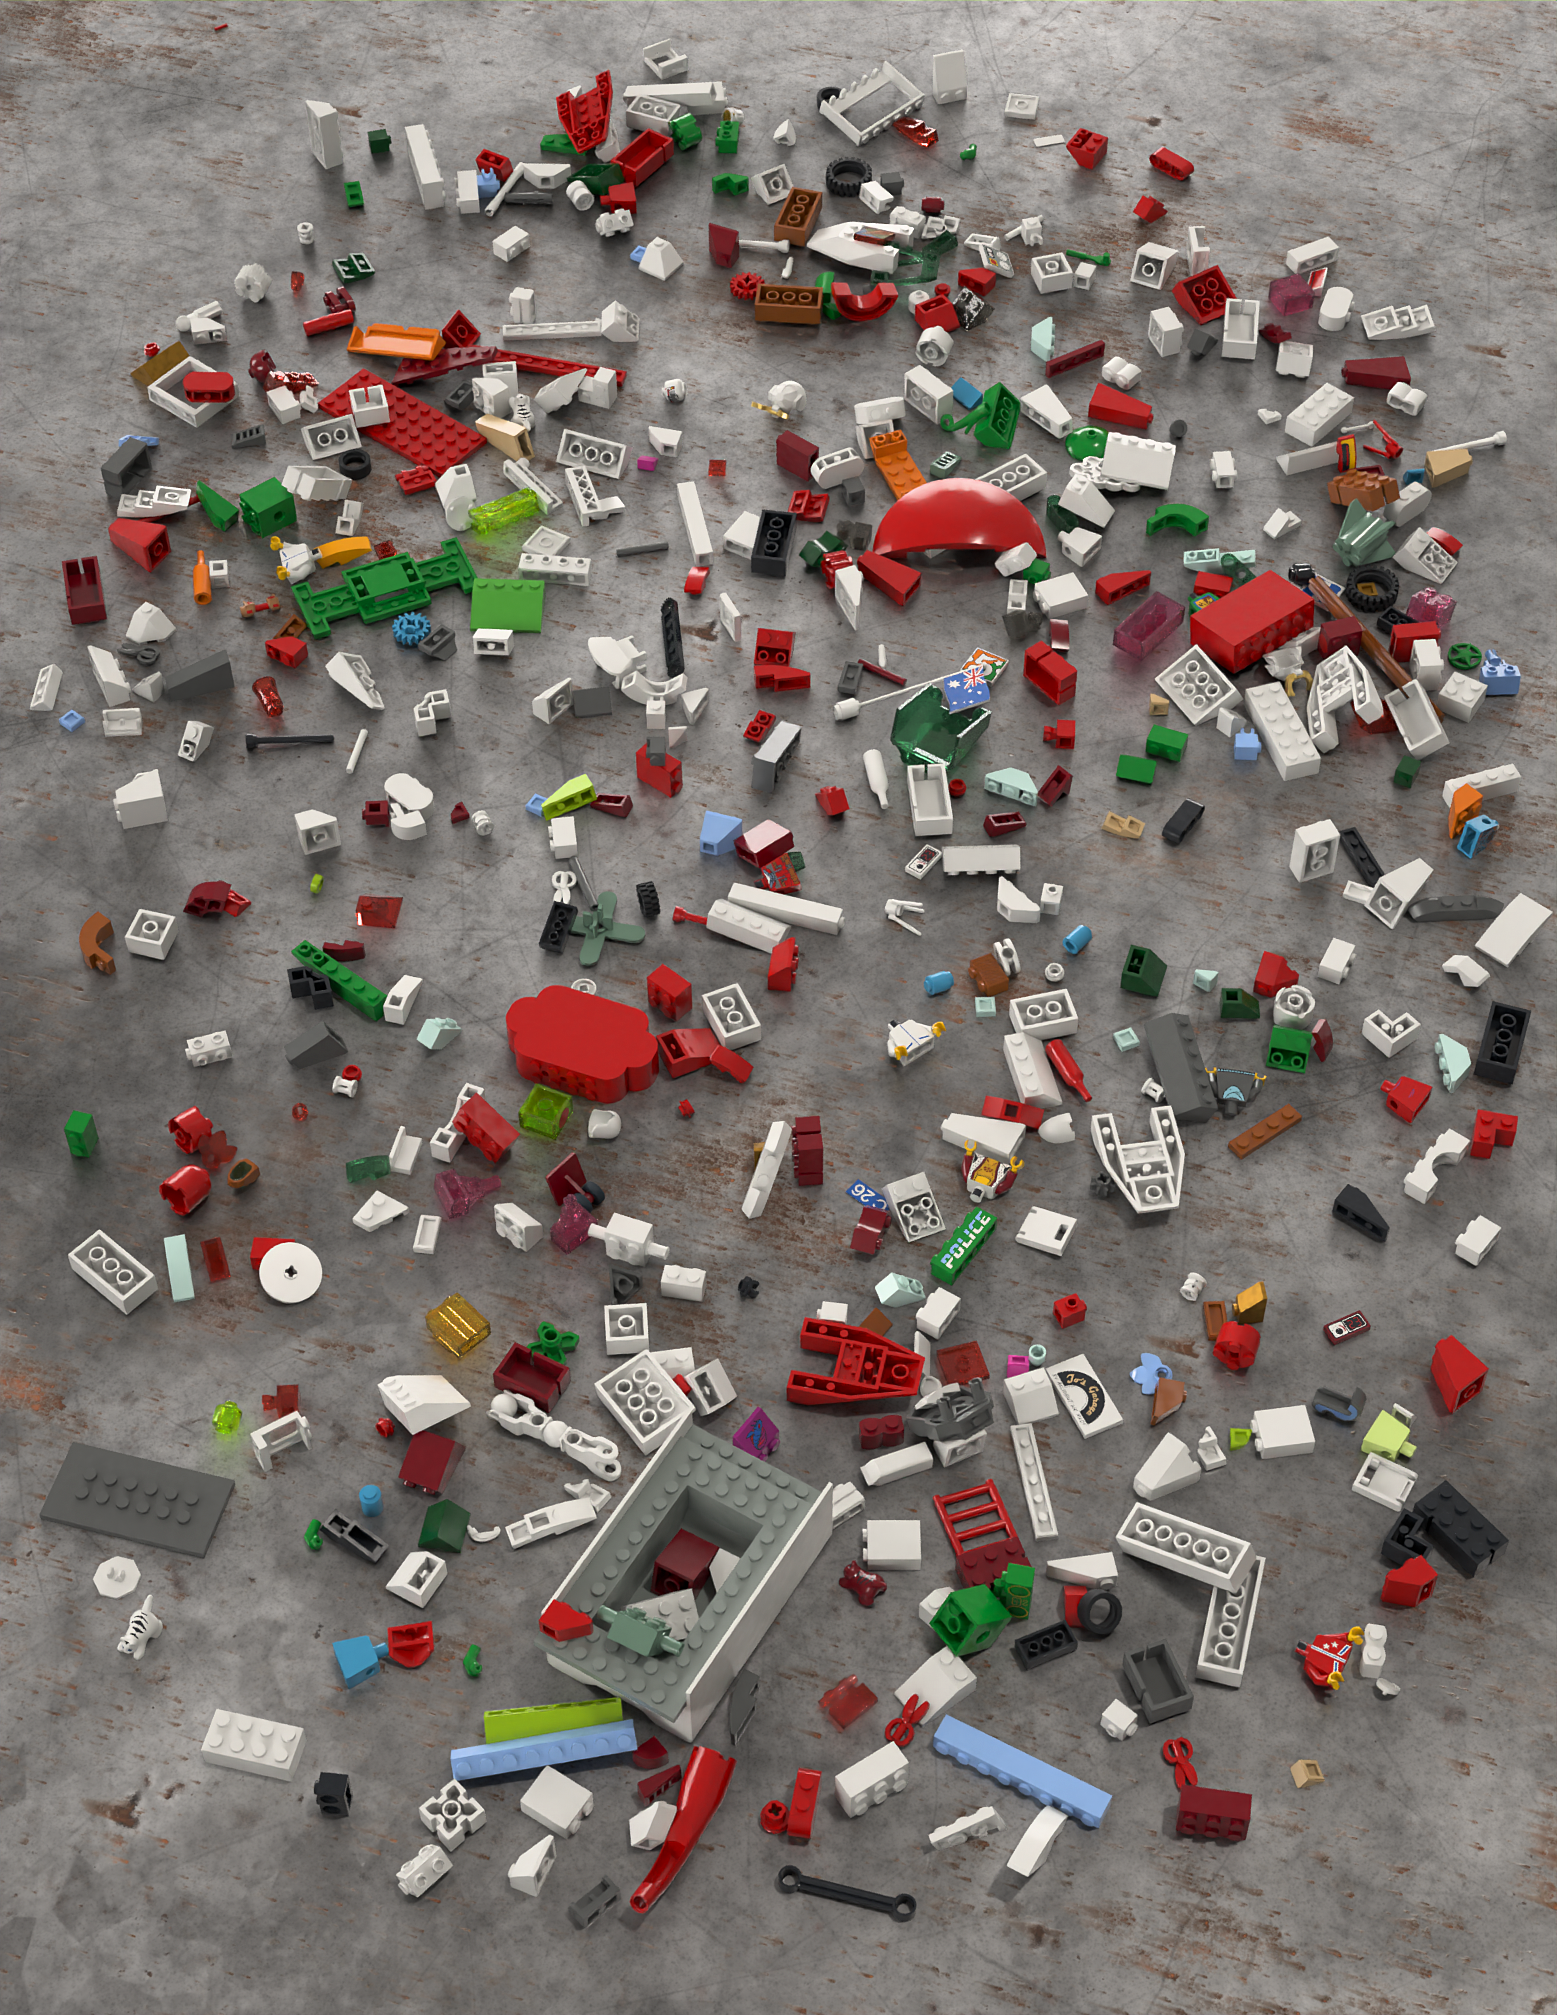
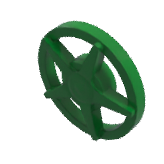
M1471 643L1452 645L1448 651L1449 662L1459 669H1473L1481 663L1482 654ZM1472 649V650L1475 651L1477 654L1471 653V651H1469V650ZM1454 650L1458 655L1452 658L1451 652ZM1472 658H1479L1476 663L1470 664ZM1458 660L1459 662H1461V663H1466L1467 665H1462V664H1459V663H1457V662H1455V661Z

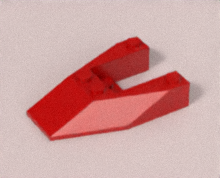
M808 1317L804 1318L800 1334V1348L838 1355L833 1377L791 1370L787 1384V1401L813 1405L917 1395L925 1357L867 1328Z

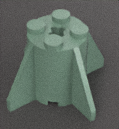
M1357 498L1349 505L1339 536L1332 545L1333 549L1343 558L1342 561L1346 566H1359L1392 558L1396 552L1387 541L1389 536L1386 534L1395 522H1383L1379 517H1372V513L1366 512Z

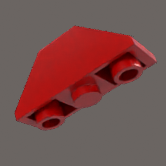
M986 1096L981 1115L1003 1121L1021 1123L1028 1127L1039 1129L1044 1109L1003 1098Z

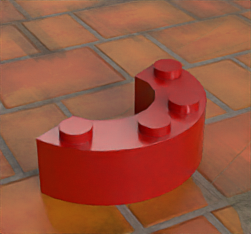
M831 282V293L838 311L844 317L853 321L873 320L882 316L892 308L898 298L894 283H878L872 292L857 296L850 292L847 283Z

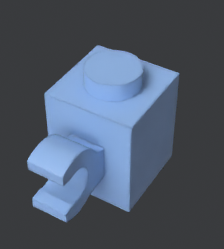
M490 168L489 174H486L484 169H482V175H477L479 198L496 197L497 190H500L499 180L496 181V174L493 173L492 168Z
M1241 728L1240 734H1235L1234 759L1257 760V753H1261V742H1258V734H1254L1253 728H1251L1249 734L1244 732V728Z

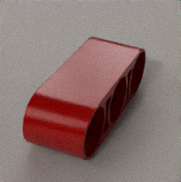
M1161 147L1149 157V161L1154 167L1177 180L1182 181L1194 172V166L1190 161L1164 147Z

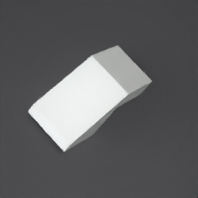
M345 500L343 516H338L337 534L354 535L361 521L362 502Z
M1454 955L1442 965L1444 972L1459 973L1464 986L1478 987L1490 977L1489 973L1469 956Z

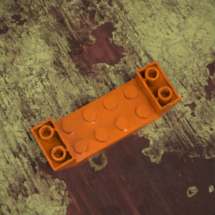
M901 429L869 438L875 464L897 501L913 489L927 484L907 451V439Z

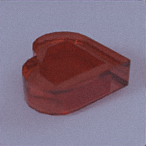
M292 271L291 289L293 291H300L301 285L304 284V274Z

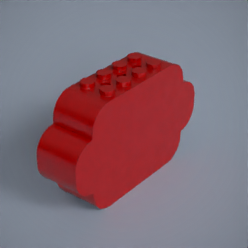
M552 985L544 988L537 998L523 997L516 1000L506 1014L508 1045L515 1054L517 1071L523 1078L536 1084L540 1083L552 1089L568 1092L571 1095L585 1097L591 1101L611 1104L622 1100L628 1091L637 1092L648 1089L653 1085L659 1074L658 1042L649 1033L647 1015L638 1008L566 986Z

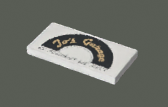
M1084 1354L1046 1368L1045 1371L1050 1382L1084 1439L1123 1424V1418Z

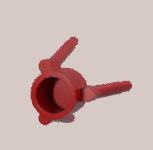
M1373 420V423L1385 435L1382 438L1388 443L1385 447L1386 452L1367 445H1363V448L1383 455L1388 459L1391 457L1397 459L1402 454L1403 448L1398 445L1399 443L1376 420Z

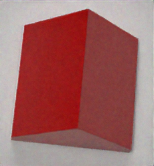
M459 309L441 330L442 339L446 342L443 348H467L468 344L473 345L481 334Z

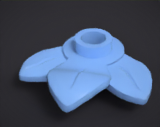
M1142 1353L1141 1361L1143 1366H1139L1130 1372V1377L1136 1383L1143 1384L1142 1394L1147 1395L1154 1394L1159 1373H1164L1166 1379L1172 1380L1171 1369L1163 1365L1158 1356L1150 1353Z

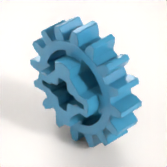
M414 612L411 615L405 613V617L398 616L399 620H394V625H392L393 636L397 638L398 642L402 640V644L409 642V645H412L415 642L418 645L420 640L422 641L431 633L430 620H427L426 616L421 617V613L414 615Z

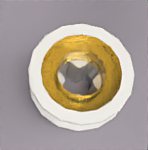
M727 107L723 110L722 121H739V125L743 123L744 115L742 111L735 110L733 107Z

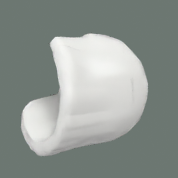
M594 1109L588 1122L589 1138L611 1139L618 1136L621 1129L619 1115L610 1110Z

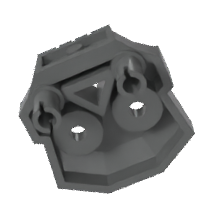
M973 1378L968 1382L971 1389L960 1385L959 1392L950 1397L945 1396L937 1399L938 1405L933 1408L916 1410L914 1405L906 1417L909 1430L918 1436H928L929 1439L939 1442L955 1436L966 1440L972 1434L975 1435L994 1423L992 1415L994 1404L991 1392L984 1391L982 1378Z

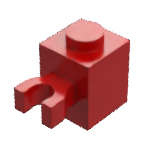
M1057 720L1056 728L1044 726L1043 741L1056 739V748L1074 749L1075 720Z

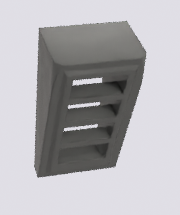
M264 424L231 434L232 448L265 445Z

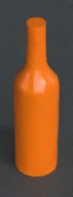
M199 550L197 552V565L193 568L194 601L200 605H206L212 600L209 566L205 564L204 551Z

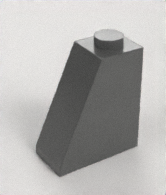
M321 1021L284 1046L287 1053L285 1055L287 1061L291 1065H296L299 1069L348 1052L342 1037L324 1021Z

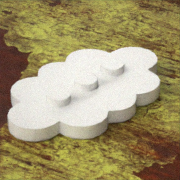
M1086 457L1083 459V463H1075L1070 467L1069 474L1072 478L1075 473L1083 475L1097 489L1106 488L1111 491L1123 489L1135 492L1141 487L1139 484L1100 477L1103 458Z

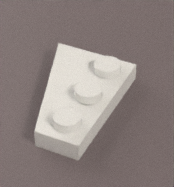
M992 1806L983 1807L977 1810L976 1814L969 1817H961L954 1824L935 1829L934 1833L929 1834L932 1845L937 1850L964 1843L969 1836H979L980 1838L987 1836L988 1830L998 1828L1000 1832L1007 1828L1004 1820Z

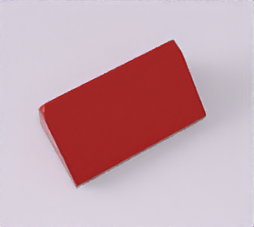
M230 889L224 911L237 917L251 905V901Z

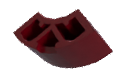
M222 880L198 884L191 890L183 912L197 917H202L203 914L212 911L222 913L232 884Z
M870 1205L864 1206L859 1222L854 1229L850 1248L873 1255L877 1250L881 1251L886 1228L889 1229L892 1223L891 1211Z

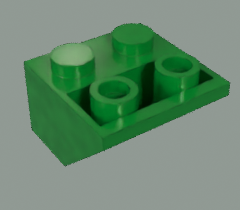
M1274 1025L1266 1066L1305 1073L1313 1036L1310 1031Z

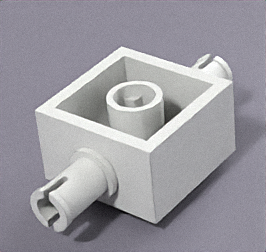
M614 1213L607 1228L592 1223L588 1230V1236L605 1240L606 1254L613 1259L627 1261L632 1265L645 1267L650 1255L666 1260L669 1254V1247L654 1243L653 1224Z

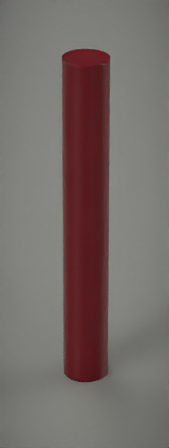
M861 658L857 662L863 664V668L903 686L907 682V679Z

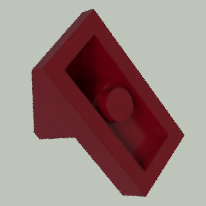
M1058 765L1038 791V796L1047 804L1053 806L1063 792L1066 794L1070 793L1073 775Z

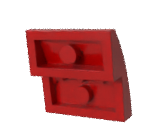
M810 490L794 491L788 512L797 513V520L823 522L830 500L828 493L812 495Z

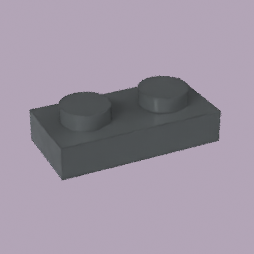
M845 662L838 684V692L856 694L863 671V664Z

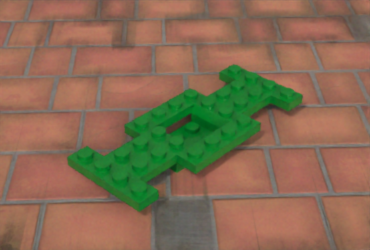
M455 537L440 542L444 552L443 555L415 563L413 557L410 558L408 552L341 571L345 584L313 593L308 582L291 586L292 593L314 640L331 635V629L327 622L359 612L364 623L368 624L431 605L432 601L428 591L458 582L465 594L472 592L474 578L478 577L458 538ZM405 588L408 590V593L375 602V597Z

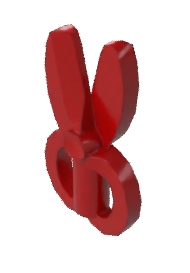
M917 1694L912 1695L906 1702L902 1712V1719L895 1718L891 1720L885 1728L887 1740L890 1742L894 1741L898 1747H905L911 1743L915 1735L912 1725L922 1720L929 1709L930 1704L928 1701H925L915 1710L919 1700ZM897 1724H900L894 1732V1734L891 1736V1731L893 1727ZM907 1729H909L908 1736L903 1741H900Z
M1183 1737L1176 1740H1167L1163 1745V1756L1169 1763L1176 1764L1175 1780L1178 1788L1181 1791L1182 1784L1185 1785V1775L1192 1786H1197V1773L1189 1762L1193 1755L1191 1742ZM1181 1744H1184L1188 1750L1186 1756H1184ZM1170 1745L1172 1746L1175 1757H1172L1168 1752V1747Z

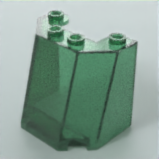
M928 683L896 709L890 741L898 748L901 754L899 757L903 763L910 766L924 765L925 773L928 772V764L944 763L945 770L949 771L956 767L988 728L992 712L979 707L974 710L972 719L957 712L949 714L950 709L941 706L943 700L942 691Z

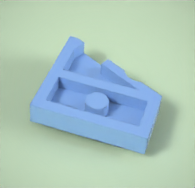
M126 435L119 439V447L129 437L145 442L148 446L159 445V438Z

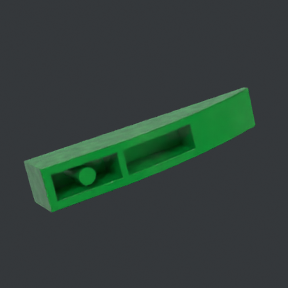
M306 940L291 951L304 966L312 968L313 972L319 975L324 974L328 976L331 990L377 1022L384 1016L383 1005L387 995Z

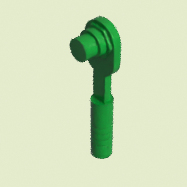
M1067 249L1066 252L1067 256L1095 261L1099 265L1109 266L1111 264L1109 253L1095 257Z

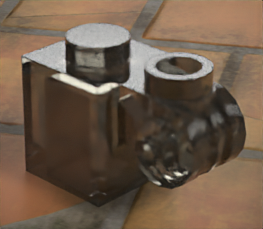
M845 520L837 524V537L841 540H846L850 537L851 549L866 551L872 539V525L855 522L854 524L849 520Z
M1015 610L1002 616L1008 636L1016 637V639L1026 636V633L1029 631L1035 632L1040 630V625L1043 622L1041 613L1029 612L1026 615L1025 610Z

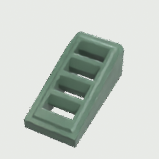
M948 451L932 462L930 474L946 479L962 460V457Z

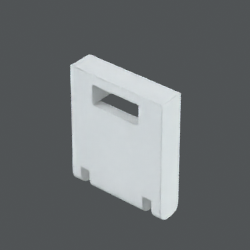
M1032 1206L1015 1239L1020 1244L1062 1256L1077 1227V1219ZM1062 1226V1232L1065 1234L1062 1240L1059 1241L1055 1238Z
M1370 1452L1352 1486V1490L1395 1511H1400L1418 1475L1405 1467ZM1368 1468L1376 1470L1371 1482L1370 1479L1364 1477Z

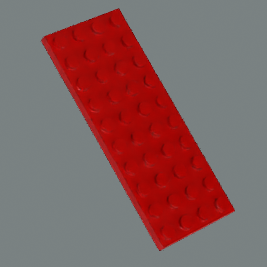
M364 368L318 402L319 409L335 418L352 414L354 419L349 390L364 388L366 403H368L367 387L382 385L388 405L390 422L356 427L357 431L418 466L427 465L429 470L439 478L450 467L462 464L487 444V438Z

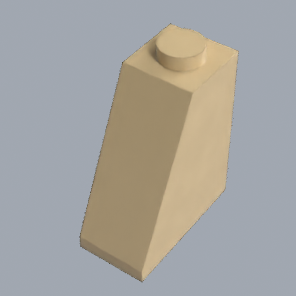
M1467 449L1428 451L1426 453L1424 465L1432 488L1469 472V467L1472 465V456L1469 455Z

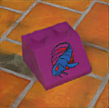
M760 1407L755 1409L732 1437L733 1446L766 1462L770 1452H774L780 1444L778 1428Z

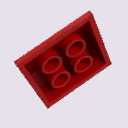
M1218 265L1179 281L1171 290L1179 305L1200 325L1225 315L1227 298L1237 299Z

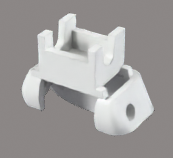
M633 636L619 641L613 640L611 637L590 638L588 640V648L595 663L607 673L616 676V680L612 682L616 689L622 688L623 677L636 670L639 673L647 671L645 664L637 666L638 663L646 660V652L639 653L633 646Z

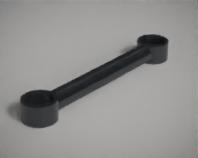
M793 1865L784 1866L778 1874L779 1887L786 1893H794L802 1889L893 1912L897 1920L902 1922L912 1920L916 1914V1900L913 1896L906 1893L899 1894L894 1898L802 1875L801 1871ZM792 1874L798 1877V1882L794 1885H786L782 1881L786 1876H792ZM906 1902L913 1906V1910L907 1914L900 1913L897 1910L899 1905L906 1904Z

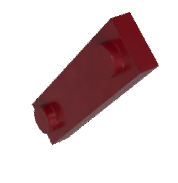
M1099 340L1047 361L1045 375L1051 378L1103 357L1105 343Z

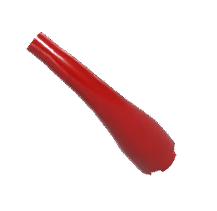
M694 1746L681 1782L676 1803L677 1812L666 1840L648 1875L630 1897V1905L636 1912L646 1913L668 1888L690 1856L725 1797L738 1762L734 1758L729 1757L726 1760L718 1751L699 1746V1748Z

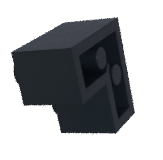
M1404 1508L1385 1538L1381 1554L1402 1566L1408 1559H1415L1420 1555L1429 1562L1434 1545L1417 1537L1421 1531L1424 1518Z

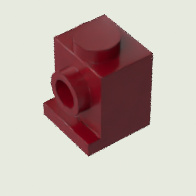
M388 800L365 802V809H362V819L366 820V825L385 824L386 827H389L390 811Z

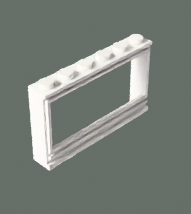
M885 61L882 71L879 72L875 68L871 78L868 79V76L864 75L860 85L853 82L850 91L847 92L845 88L842 89L838 99L832 95L829 104L823 100L819 112L829 118L840 130L857 143V146H860L863 143H867L872 137L879 135L884 129L887 130L895 122L898 123L903 117L909 116L915 109L921 108L924 94ZM890 82L911 100L862 132L858 131L840 115Z

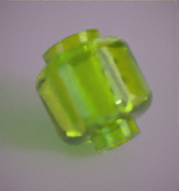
M225 1401V1404L216 1406L212 1418V1425L216 1431L223 1434H231L238 1430L242 1418V1410L237 1407V1403Z

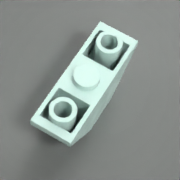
M1048 317L1032 327L1031 351L1046 362L1050 361V356H1054V346L1051 345H1054L1055 335H1052L1055 334V324H1052V317Z
M1010 767L986 774L984 789L1026 804L1037 805L1038 791L1028 773Z
M1439 1034L1438 1042H1435V1053L1439 1054V1068L1444 1073L1443 1083L1447 1086L1449 1093H1453L1468 1077L1471 1061L1466 1047L1444 1034Z

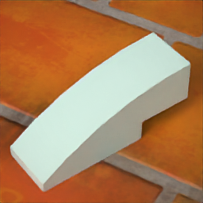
M185 1235L164 1238L174 1302L195 1299Z

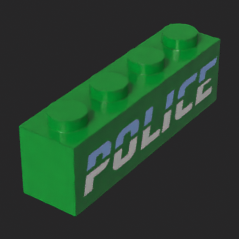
M977 1206L972 1213L969 1212L964 1219V1223L961 1226H957L954 1230L952 1238L944 1242L941 1252L935 1254L931 1259V1275L952 1286L996 1231L997 1217Z

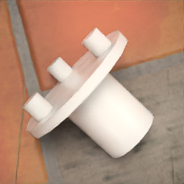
M464 496L456 497L445 507V518L447 524L452 529L464 531L475 522L477 509L471 499Z

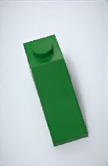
M200 480L197 482L196 493L210 521L215 527L225 532L238 520L239 509Z

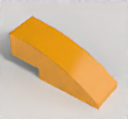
M344 538L316 547L322 553V558L316 561L322 569L336 562H339L342 566L372 551L369 538Z

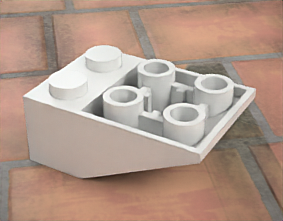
M584 368L554 380L541 388L534 400L547 414L553 410L557 411L563 404H569L572 400V395L579 389L578 385L585 379L584 375L587 369Z
M1420 527L1405 540L1393 556L1406 570L1439 584L1443 583L1458 563Z
M924 1172L890 1183L882 1188L888 1207L908 1243L946 1229Z

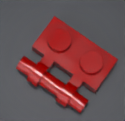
M419 465L415 469L403 470L400 474L395 475V479L399 481V485L405 495L434 487L437 482L427 465L422 467Z

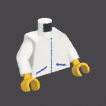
M271 537V549L276 551L281 548L279 553L282 566H278L276 569V574H278L280 580H284L287 577L290 583L294 584L299 580L305 579L307 575L316 570L314 561L322 558L319 548L310 551L305 543L299 545L286 542L280 543L278 537Z
M896 1019L892 1020L888 1025V1028L891 1030L887 1042L888 1054L890 1057L897 1058L906 1066L934 1048V1036L940 1037L941 1032L946 1031L943 1022H936L933 1026L916 1023L913 1020H908L903 1024H900Z

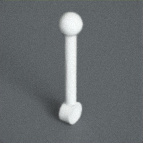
M1371 421L1365 425L1350 428L1343 427L1341 429V432L1345 434L1347 433V431L1367 427L1372 429L1374 428L1375 424L1373 423V421Z

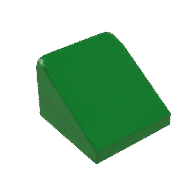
M822 304V313L835 320L842 315L838 311L836 304Z

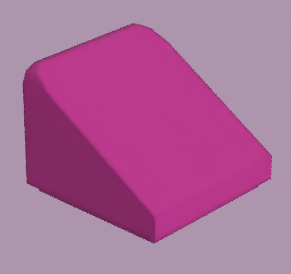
M640 456L637 460V468L654 471L658 458Z
M1008 1355L1007 1378L1029 1372L1028 1356Z

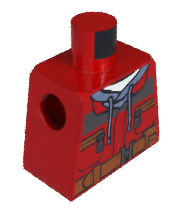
M787 853L761 868L763 878L754 881L756 888L763 890L768 888L771 892L783 895L802 890L801 883Z

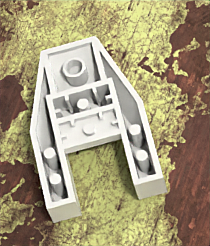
M847 222L817 230L807 243V247L846 264L893 274L898 267L899 251L908 253L913 246L914 228L907 225ZM871 228L878 231L881 230L880 232L886 231L894 234L880 239L879 237L860 235L869 234L867 232L855 233Z
M1347 646L1317 665L1307 703L1310 739L1323 753L1335 748L1339 744L1335 710L1344 706L1351 699H1354L1355 711L1368 724L1384 715L1382 702L1368 670Z
M1171 1106L1151 1108L1149 1123L1154 1141L1120 1145L1112 1113L1092 1116L1091 1134L1095 1148L1105 1168L1138 1214L1178 1209L1185 1153Z

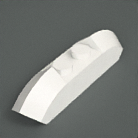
M785 1121L773 1122L742 1206V1211L749 1219L761 1216L792 1131V1128Z

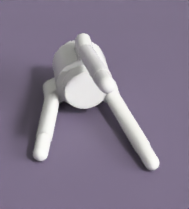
M889 899L885 906V913L889 914L888 919L896 921L918 936L922 935L921 932L897 918V916H901L903 910L924 913L923 909L916 908V906L922 907L923 904Z

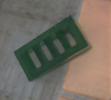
M945 230L922 249L934 259L957 247L958 241L954 235Z

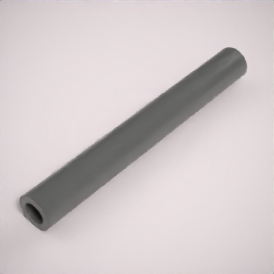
M571 856L569 862L591 911H597L599 904L577 856Z

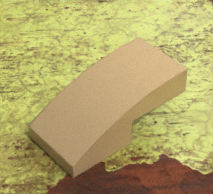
M1109 811L1101 829L1120 836L1139 839L1145 823L1129 815L1127 819H1124Z

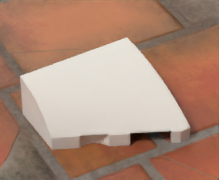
M929 216L921 239L957 234L960 228V219L950 216H944V219Z

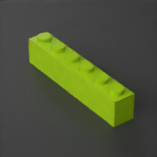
M621 1697L484 1712L486 1744L623 1721Z

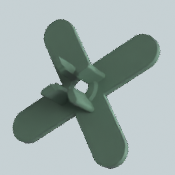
M602 892L598 896L597 902L599 905L597 911L593 912V915L590 912L583 911V917L576 916L571 933L586 935L579 956L580 962L585 966H593L599 961L605 938L639 943L645 938V930L642 927L613 922L612 916L617 904V896L613 892ZM598 924H603V927L599 929Z

